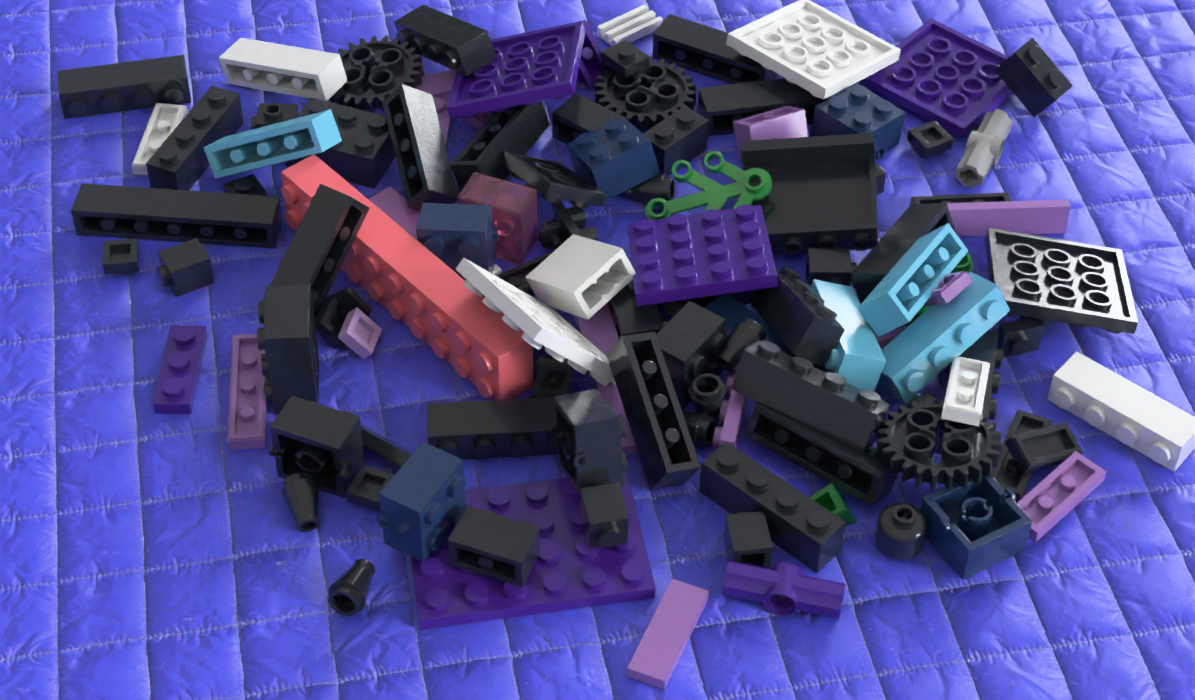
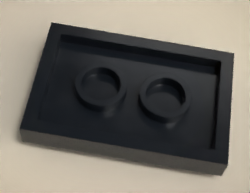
M505 151L501 164L512 171L511 176L526 181V187L541 192L543 199L553 203H560L561 199L569 200V203L585 209H588L589 204L603 207L607 194L561 162Z

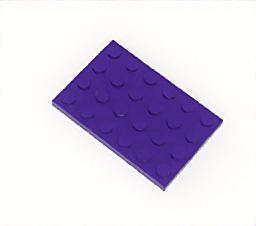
M623 472V487L620 488L629 517L628 542L612 547L589 548L580 515V495L567 477L465 490V503L468 506L489 510L497 515L516 521H525L532 526L539 527L540 554L523 587L450 565L448 539L456 526L454 524L446 534L442 546L437 551L433 550L424 562L410 556L420 630L655 598L656 588L628 473Z

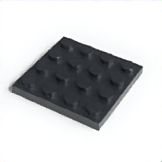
M988 228L985 244L990 282L998 285L1010 309L1006 314L1007 316L1021 315L1033 317L1043 322L1058 321L1070 323L1079 328L1088 326L1105 329L1115 334L1122 332L1135 334L1138 319L1121 249Z

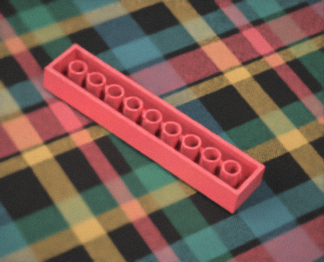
M315 154L281 171L283 183L281 193L285 199L286 206L284 216L287 224L293 230L300 226L320 183L351 196L370 208L341 269L346 272L353 283L361 285L372 300L379 301L386 307L395 320L402 321L410 328V331L417 339H422L426 342L437 357L444 358L450 363L460 377L467 378L474 384L484 398L491 400L515 399L533 387L532 346L522 338L524 334L522 329L518 332L502 320L503 312L498 314L482 302L485 298L483 295L480 297L463 285L465 282L463 278Z

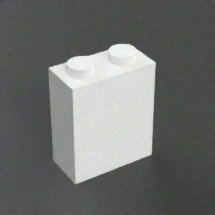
M573 234L525 278L539 301L550 307L589 320L633 279V275L636 272L622 248Z

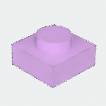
M355 308L348 312L337 338L364 359L373 353L382 329L361 310Z

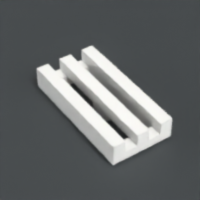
M644 4L597 26V35L610 46L623 40L631 43L656 31L662 24L663 18L660 16L655 18L656 13L652 10L648 12V7Z

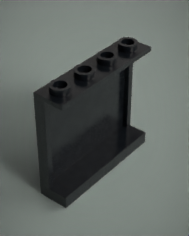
M874 133L741 141L743 170L761 168L770 175L772 180L770 193L765 198L753 201L751 204L752 206L761 205L772 254L795 255L807 253L808 248H849V250L864 251L872 249L878 243ZM753 179L749 182V185L757 187L761 181Z

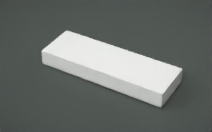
M155 104L131 165L133 174L148 175L146 163L188 114L187 106Z
M954 356L941 419L979 426L990 367L989 362Z

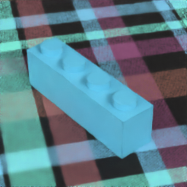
M330 109L225 136L204 147L216 179L321 153L341 142L342 139Z
M949 223L920 237L857 309L878 337L910 322L931 297V292L939 287V282L942 279L943 281L945 280L944 276L950 274L968 252V249Z
M973 272L968 273L973 280L969 286L948 304L932 305L881 350L886 363L878 380L879 386L907 403L951 364L954 356H960L1010 311L998 285Z
M814 279L811 285L813 288L811 293L825 301L823 306L837 314L836 320L845 329L836 347L832 349L824 367L828 373H835L844 377L848 384L858 389L874 391L886 360L870 325L857 309L860 306V302L853 287Z

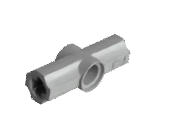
M995 109L993 112L987 113L978 130H972L964 156L956 168L955 177L961 182L962 186L973 189L974 186L982 185L991 166H997L1003 151L1004 142L1013 122L1008 117L1006 111Z

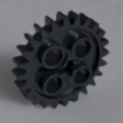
M373 36L371 41L367 43L361 38L360 45L357 46L353 43H348L349 50L338 49L348 81L329 100L331 103L335 102L339 105L363 111L369 109L372 113H375L376 108H381L384 112L382 103L401 84L417 89V85L423 84L421 77L424 76L421 55H418L416 47L410 48L408 41L401 44L398 37L392 42H389L388 36H385L381 41H377L376 36Z
M649 57V67L626 79L614 70L605 68L604 76L599 75L598 83H595V103L626 117L627 121L633 126L638 127V130L642 133L645 127L651 129L684 106L694 111L697 94L696 83H692V75H685L684 68L676 70V63L666 66L664 65L665 59L655 63L653 58Z
M927 398L926 405L922 406L914 400L912 401L911 409L899 405L898 413L889 411L888 419L881 422L880 429L877 431V455L882 456V465H890V474L902 472L901 481L903 482L914 478L916 479V487H920L924 482L930 483L932 490H936L938 484H944L948 491H952L953 483H958L965 489L967 488L968 480L979 484L981 483V475L990 477L992 468L998 467L1002 449V442H1000L1001 432L995 431V422H987L986 413L981 414L979 426L941 419L945 399H942L939 405H934L933 401ZM943 425L941 461L935 463L933 459L937 426Z

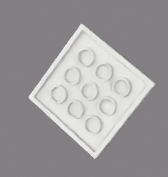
M798 0L728 33L726 45L737 50L739 54L755 60L765 69L776 72L786 78L788 82L797 84L809 91L814 97L823 100L897 62L901 53V49L810 0Z
M466 258L461 260L456 270L466 278L463 285L480 297L483 294L485 298L482 302L498 314L503 312L502 320L518 332L522 329L524 331L522 338L528 344L538 350L545 346L544 350L560 362L567 358V363L584 375L589 370V375L604 386H607L609 382L616 385L607 356L553 308Z

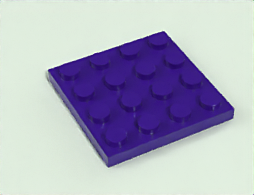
M932 18L896 46L901 49L897 62L859 81V85L866 87L873 93L886 98L930 122L936 121L943 129L960 138H963L982 122L987 113L993 112L1014 94L994 71L1009 56Z
M579 21L492 39L491 42L497 56L496 59L468 76L456 72L447 104L450 119L457 117L470 118L477 113L487 111L500 112L508 107L517 105L531 106L539 101L552 98L561 100L574 94L585 37L583 22Z
M741 205L736 209L723 211L712 209L701 214L687 216L676 214L666 219H642L635 223L627 224L631 264L636 272L633 275L637 306L778 287L776 267L761 205Z

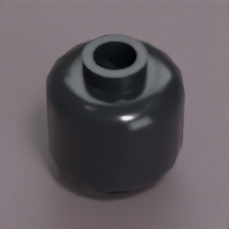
M893 503L886 506L880 512L877 520L875 541L878 549L889 558L897 560H909L916 557L923 550L928 529L926 516L919 508L911 504Z

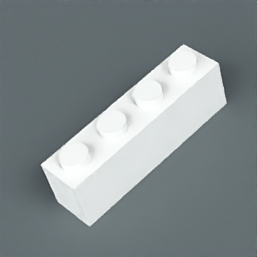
M240 38L219 57L227 84L328 101L348 81L340 54Z
M1076 351L1053 375L1047 400L1174 472L1195 449L1194 416Z

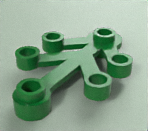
M710 151L704 157L706 170L712 174L721 173L735 181V183L723 186L692 170L688 161L678 160L672 166L674 179L680 183L687 182L703 192L666 201L663 198L652 199L645 207V214L647 219L650 220L666 219L673 216V214L705 205L707 206L703 212L712 209L721 211L727 199L738 196L740 197L733 209L741 205H751L753 201L761 200L770 193L772 180L770 175L761 168H751L744 171L724 161L723 155L720 152ZM712 159L720 160L717 166L709 165V161ZM684 167L688 169V172L684 175L677 174L679 168ZM753 179L761 181L757 187L750 186L749 182ZM657 206L664 208L660 214H654L652 211Z

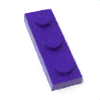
M170 325L153 401L155 414L192 413L207 340L206 326Z

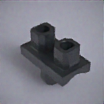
M562 201L560 203L551 202V207L555 212L554 218L551 222H544L538 234V240L544 248L557 249L573 234L598 241L599 236L594 226L579 229L586 227V216L582 208L577 206L565 208Z

